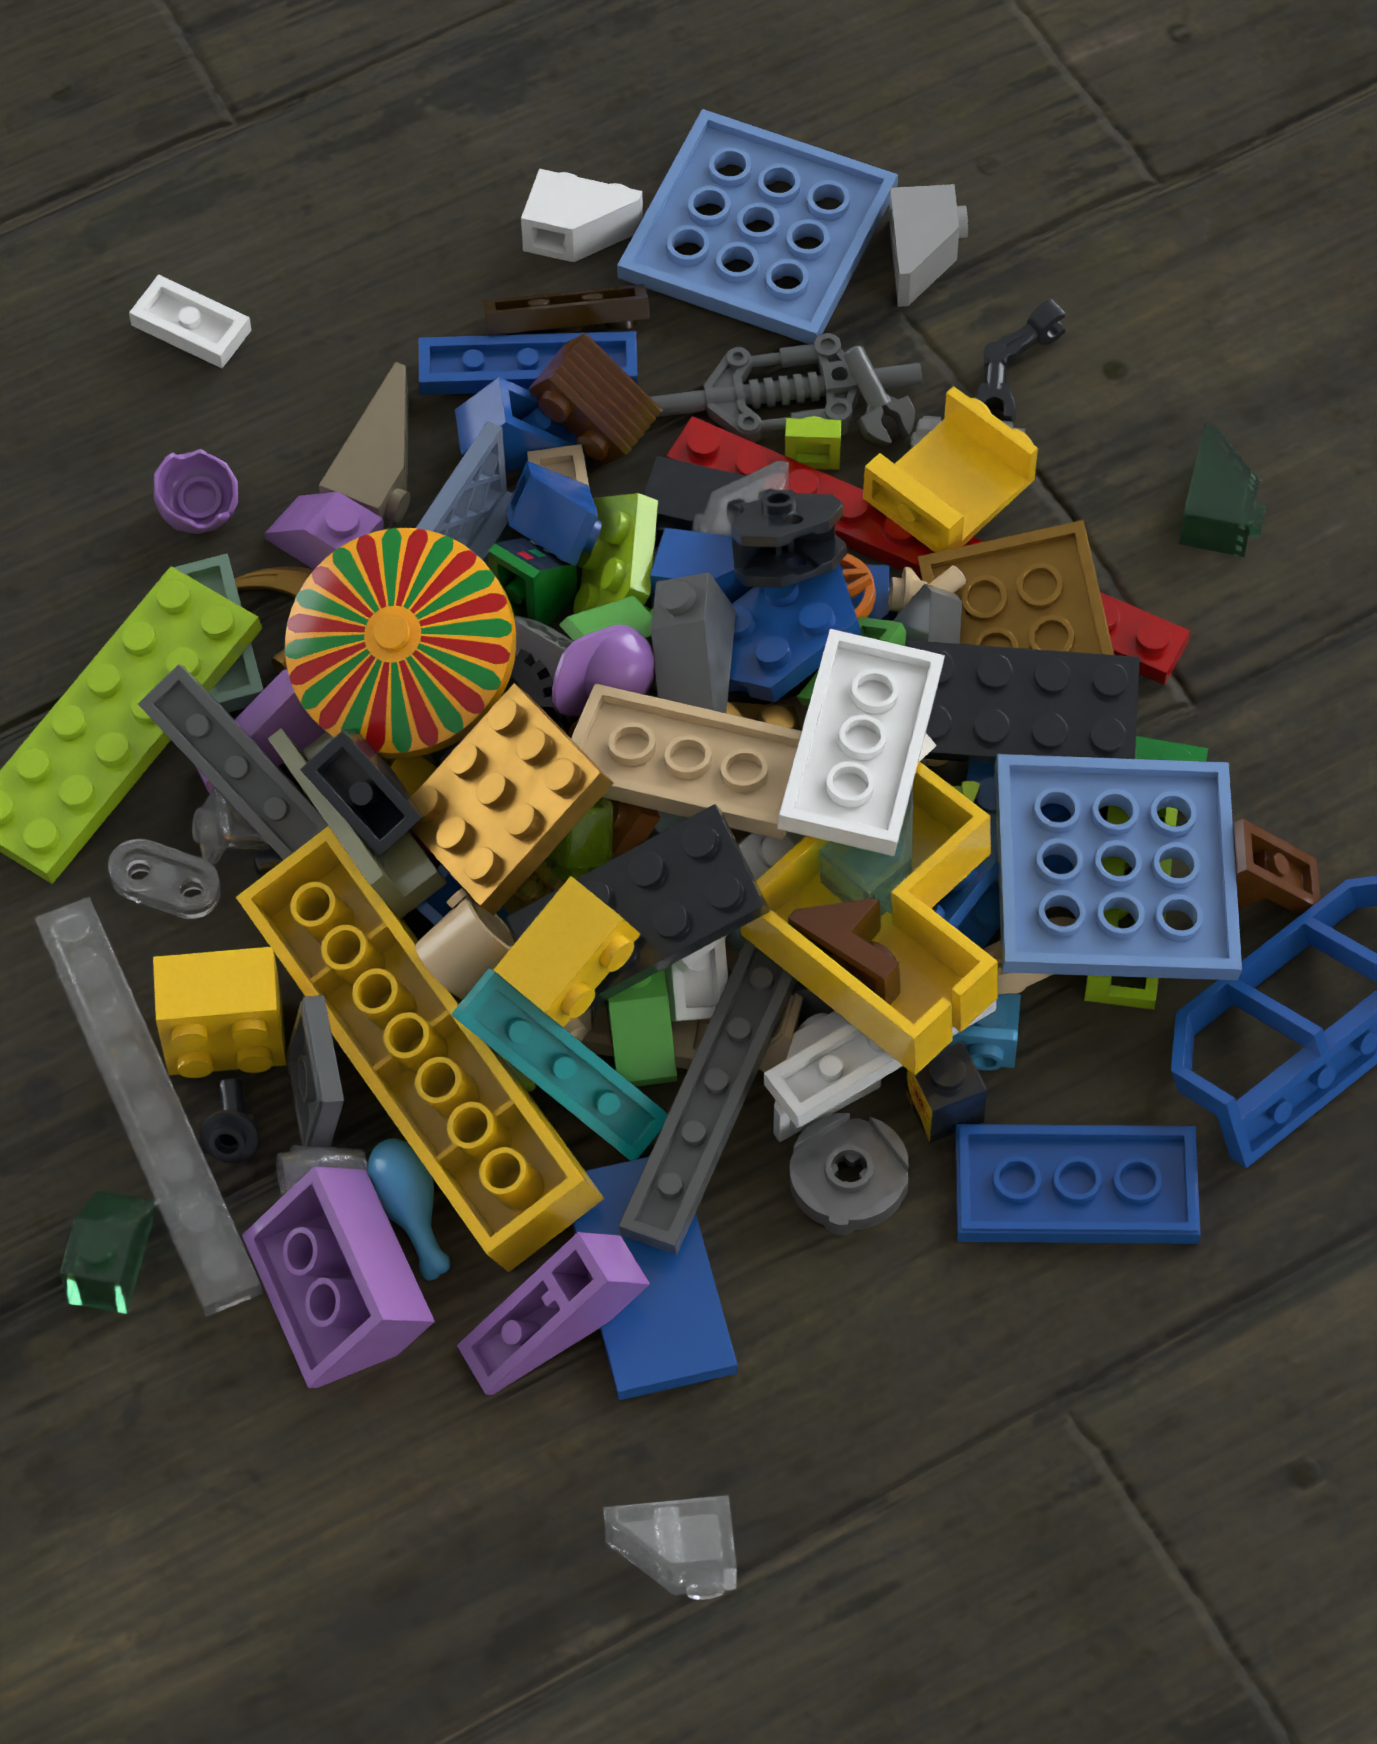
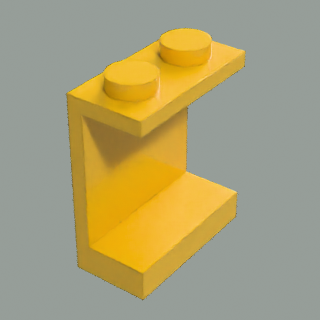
M953 386L946 393L943 421L895 464L879 453L865 466L863 499L935 553L963 547L1035 480L1038 448L1024 432L1019 429H1011L992 415L983 402L976 398H969Z

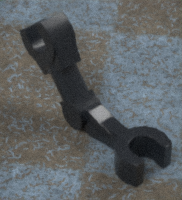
M1052 299L1039 305L1032 312L1024 327L1014 333L1001 337L998 341L987 344L984 348V383H980L975 398L983 402L989 410H1001L1004 413V421H1011L1014 424L1016 419L1015 400L1010 384L1006 383L1008 363L1015 362L1025 350L1037 342L1043 345L1051 344L1065 333V328L1059 322L1065 318V312Z

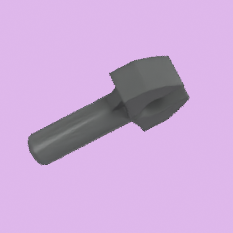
M854 346L848 349L844 354V359L867 403L865 415L856 421L862 436L873 444L887 448L892 441L886 429L882 426L881 418L885 414L896 421L897 428L905 440L912 431L915 419V408L909 396L896 399L887 395L862 346Z

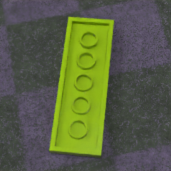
M170 566L0 770V852L53 884L171 740L138 703L178 664L183 665L210 692L263 629L258 616Z

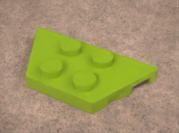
M639 493L593 498L594 504L597 507V520L602 522V526L590 553L582 551L578 560V566L582 568L581 587L574 601V613L577 614L631 596L645 604L651 590L650 575L653 566L658 500Z

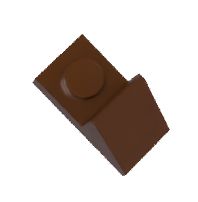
M1245 819L1234 822L1233 836L1238 910L1267 898L1300 916L1320 900L1318 865L1315 857Z
M864 899L795 909L788 917V924L889 1005L899 996V962L884 945L872 941L881 929L879 900Z

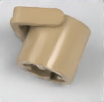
M461 888L446 902L452 910L416 943L415 949L429 972L448 991L463 1000L488 968L493 970L517 940L497 914L493 916Z

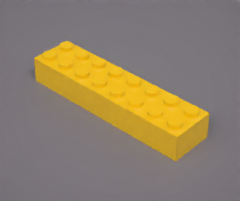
M329 826L236 897L270 947H273L275 954L305 997L325 996L332 1035L485 1253L501 1267L510 1272L605 1199L504 1058L451 1015L462 1000L448 991L425 967L415 949V945L419 940L403 918L400 919L370 886Z

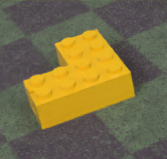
M919 761L895 856L805 836L756 880L770 912L742 926L741 935L916 1075L953 1041L952 1026L961 1033L998 999V961L932 910L943 897L991 854L990 815ZM864 899L879 900L881 929L872 941L884 945L899 962V996L891 1005L885 1002L788 924V917L795 909Z

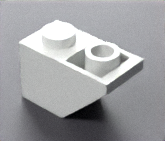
M539 169L521 217L523 251L576 262L633 236L643 219L642 191L630 189L622 184H607L580 178L567 172L557 173Z

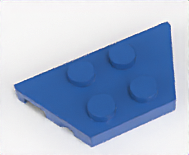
M840 563L832 572L782 588L753 587L732 603L736 609L728 692L742 691L753 698L776 702L819 669L830 629L859 636L862 635Z

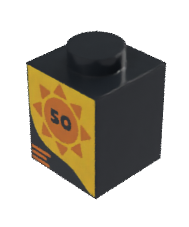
M963 1041L945 1047L918 1074L914 1075L907 1069L905 1095L929 1143L955 1134L956 1124L984 1123L987 1088Z

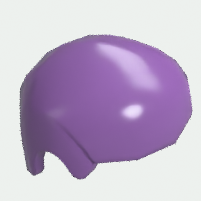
M202 449L180 455L173 452L164 458L154 473L153 499L163 520L174 529L188 534H202L222 527L232 518L238 505V481L226 462L211 454H207Z

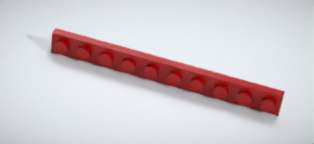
M693 416L666 456L669 459L763 479L764 490L769 488L775 490L792 489L795 493L833 494L844 506V514L835 524V535L844 541L848 548L901 571L905 567H910L920 579H922L918 556L935 553L864 500L863 489ZM972 537L964 546L983 541ZM1100 592L1114 655L1140 657L1139 674L1165 685L1189 643L1190 630Z

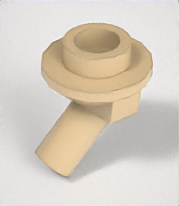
M952 565L928 585L954 593L966 584V578L956 566ZM905 567L902 578L892 577L888 597V611H895L899 614L920 588L927 584V582L919 579L912 568Z

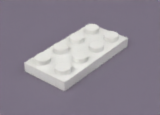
M829 630L780 809L777 829L895 856L945 655L838 630Z

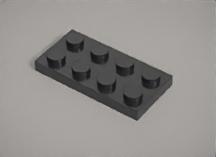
M909 640L908 647L945 655L926 734L937 746L923 759L995 764L997 754L1135 759L1140 657Z
M716 804L576 879L640 933V936L634 942V949L630 958L621 968L613 972L610 971L595 989L594 1000L588 1009L770 912L767 902L722 810ZM559 889L506 917L516 940L521 937Z

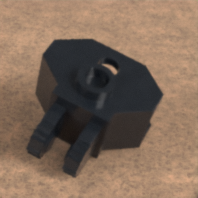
M769 488L758 492V500L747 503L744 502V499L738 498L727 502L726 513L731 525L735 578L746 587L782 588L832 572L847 554L846 543L835 535V524L844 514V506L833 494L795 493L792 489L775 490Z

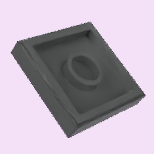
M325 996L303 997V1001L300 1002L286 1054V1062L303 1155L309 1160L328 1157L344 1098Z

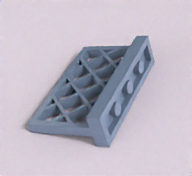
M490 421L485 423L416 527V529L440 533L462 543L481 558L487 566H489L488 550L494 543L505 541L513 529L509 526L505 511L513 493L507 491L503 430L501 426Z

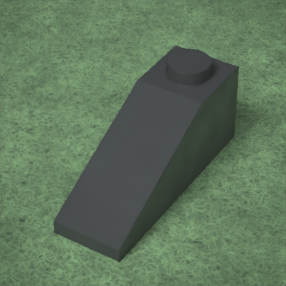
M709 572L656 582L651 635L658 698L726 713L736 609Z

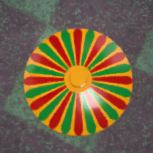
M391 528L372 532L349 541L326 557L313 570L298 592L290 611L285 635V658L290 682L296 696L310 717L333 738L344 729L355 728L380 757L411 758L427 755L453 745L466 737L503 695L512 673L516 654V626L513 611L506 592L493 572L481 558L462 543L437 532L416 528Z

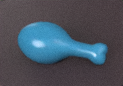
M397 1138L386 1139L378 1143L370 1154L367 1165L368 1176L387 1217L398 1224L411 1240L419 1258L420 1274L425 1280H435L441 1274L446 1273L450 1269L451 1264L449 1256L440 1249L431 1227L434 1199L433 1178L408 1142Z

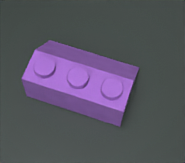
M314 1166L242 1234L308 1388L321 1387L397 1356L435 1322L366 1170Z

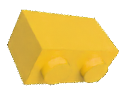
M570 876L493 970L564 1028L571 1018L579 1017L589 1008L595 997V989L610 971L618 970L627 962L633 952L634 942L640 936V933Z

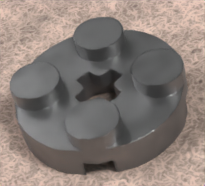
M850 1113L831 1114L813 1122L799 1135L794 1146V1153L790 1159V1189L800 1209L815 1222L823 1224L830 1233L848 1235L854 1230L868 1229L888 1219L905 1199L908 1192V1153L897 1133L884 1122L869 1117V1122L860 1118L850 1119ZM843 1161L850 1167L860 1164L864 1168L859 1173L860 1180L855 1182L839 1180L837 1178L839 1170L837 1164Z

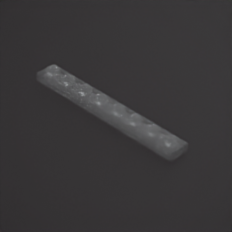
M90 897L35 917L38 931L205 1316L207 1317L263 1294L256 1272Z

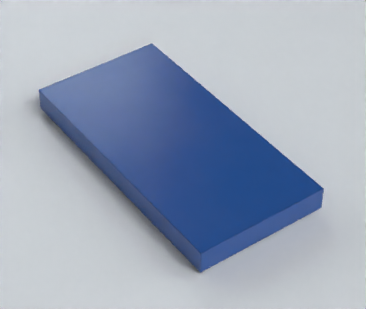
M956 1124L957 1242L1199 1244L1201 1233L1196 1126Z
M649 1157L585 1171L605 1199L572 1223L575 1234L583 1232L621 1236L619 1224ZM696 1213L677 1255L621 1236L650 1285L610 1322L599 1328L618 1401L737 1374L738 1364Z

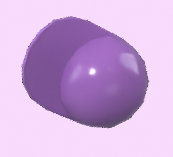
M612 625L573 641L561 655L555 671L552 687V702L555 709L568 717L581 716L595 683L647 695L656 677L653 647L639 631L628 625Z

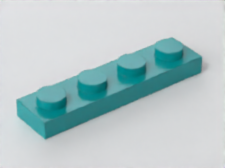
M488 968L451 1014L630 1161L637 1160L663 1128L668 1116L667 1112L491 968Z

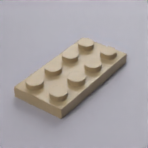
M594 684L571 739L614 782L602 796L603 798L687 818L716 804L722 810L730 828L784 840L787 831L777 829V824L802 731Z

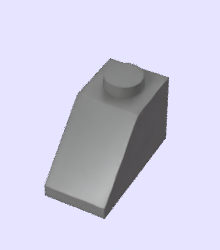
M954 184L890 188L889 229L898 307L909 306L957 261L958 239L968 237L966 205L957 206Z

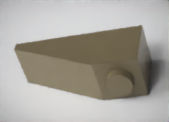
M395 362L319 484L320 493L339 491L383 518L384 530L389 529L392 522L399 523L403 519L410 502V492L407 491L409 396L406 367L398 362Z

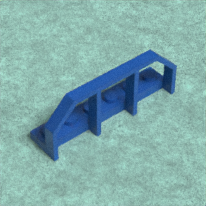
M1377 875L1345 880L1242 961V971L1238 980H1217L1176 1012L1171 1073L1177 1091L1217 1116L1230 1159L1244 1168H1248L1377 1064V990L1323 1032V1028L1255 989V987L1309 945L1377 983V953L1332 928L1357 908L1377 906ZM1233 1005L1304 1047L1237 1101L1233 1096L1192 1072L1195 1035Z

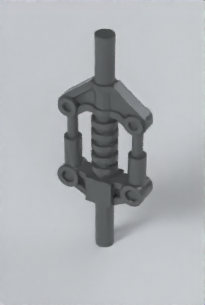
M825 333L818 336L814 344L779 348L777 353L751 356L742 347L732 348L726 353L705 382L704 390L650 396V398L662 409V412L657 417L707 411L708 417L726 431L756 443L761 439L763 432L786 430V418L803 419L816 416L828 420H841V436L845 435L852 429V415L858 404V392L861 391L844 359L845 352L841 349L840 339L834 334ZM920 363L874 368L884 389L922 384ZM781 364L782 368L815 364L821 374L817 375L816 372H808L807 377H802L801 374H793V379H787L786 375L778 376L777 381H773L772 377L763 378L762 383H758L757 379L749 380V384L743 385L752 368ZM825 396L826 406L823 409L791 412L790 417L761 420L752 411L753 409H760L761 404H766L767 408L775 407L776 402H781L782 406L790 405L792 400H795L796 404L805 403L807 398H810L811 402H816L820 400L819 397Z

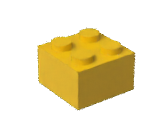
M273 947L153 957L156 1023L168 1075L180 1074L187 1078H201L214 1071L240 1069L248 1073H259L270 1069L272 1066L287 1065L283 1001Z

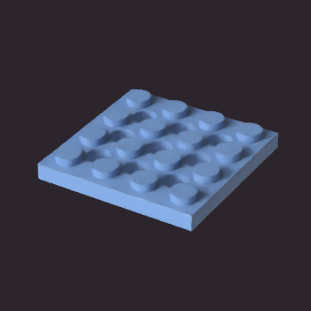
M702 109L617 265L618 279L636 285L644 284L647 289L807 344H814L816 338L823 334L890 203V188L898 186V174ZM731 164L739 166L744 171L736 176H724L717 172V169ZM776 181H784L789 183L792 189L784 193H775L768 190L766 186ZM829 197L837 199L842 205L832 210H826L818 207L815 202ZM712 203L720 206L723 210L716 215L707 216L697 212L696 208ZM755 220H763L771 224L772 227L765 232H752L745 225ZM804 237H813L818 239L821 245L814 249H802L795 245L794 242ZM685 243H694L702 248L693 255H683L675 250L677 246ZM735 259H740L748 262L751 267L743 272H732L726 269L724 265ZM784 276H790L798 279L801 284L793 289H782L773 282Z
M997 754L994 769L1002 972L1212 980L1239 979L1242 971L1229 763ZM1050 803L1060 804L1070 812L1071 818L1065 822H1053L1042 814L1040 808ZM1109 805L1120 807L1128 814L1129 821L1119 825L1108 823L1101 817L1099 809ZM1167 807L1175 808L1185 815L1187 823L1178 827L1169 826L1159 819L1157 811ZM1053 854L1062 855L1070 860L1074 869L1066 874H1056L1046 868L1043 859ZM1107 857H1120L1129 863L1132 872L1125 876L1112 875L1103 868L1101 861ZM1165 859H1178L1188 866L1190 875L1184 878L1170 877L1163 872L1160 862ZM1054 906L1065 907L1074 914L1076 922L1070 926H1057L1048 920L1045 911ZM1113 908L1123 909L1131 914L1135 924L1129 928H1116L1107 922L1104 912ZM1171 910L1184 912L1191 918L1193 927L1188 930H1175L1165 923L1162 915Z

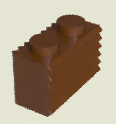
M587 333L566 342L529 387L530 393L537 396L541 411L550 419L567 426L568 431L575 434L577 445H582L583 453L605 465L626 456L662 412V409Z

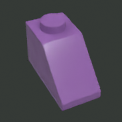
M337 491L298 496L264 534L265 540L312 569H315L326 557L344 544L360 536L384 530L383 518Z

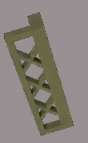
M282 728L279 729L268 740L367 882L400 919L447 883L410 830L381 857H378L303 774L300 769L333 739L332 736L326 732L304 750H301Z

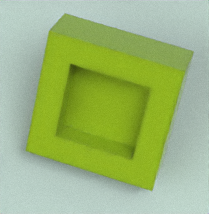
M816 416L803 419L786 418V457L814 469L840 470L841 420H828Z

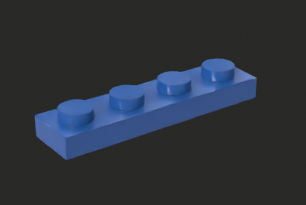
M636 331L587 333L638 385ZM584 333L419 338L420 395L478 393L498 377L529 390V387L564 344Z

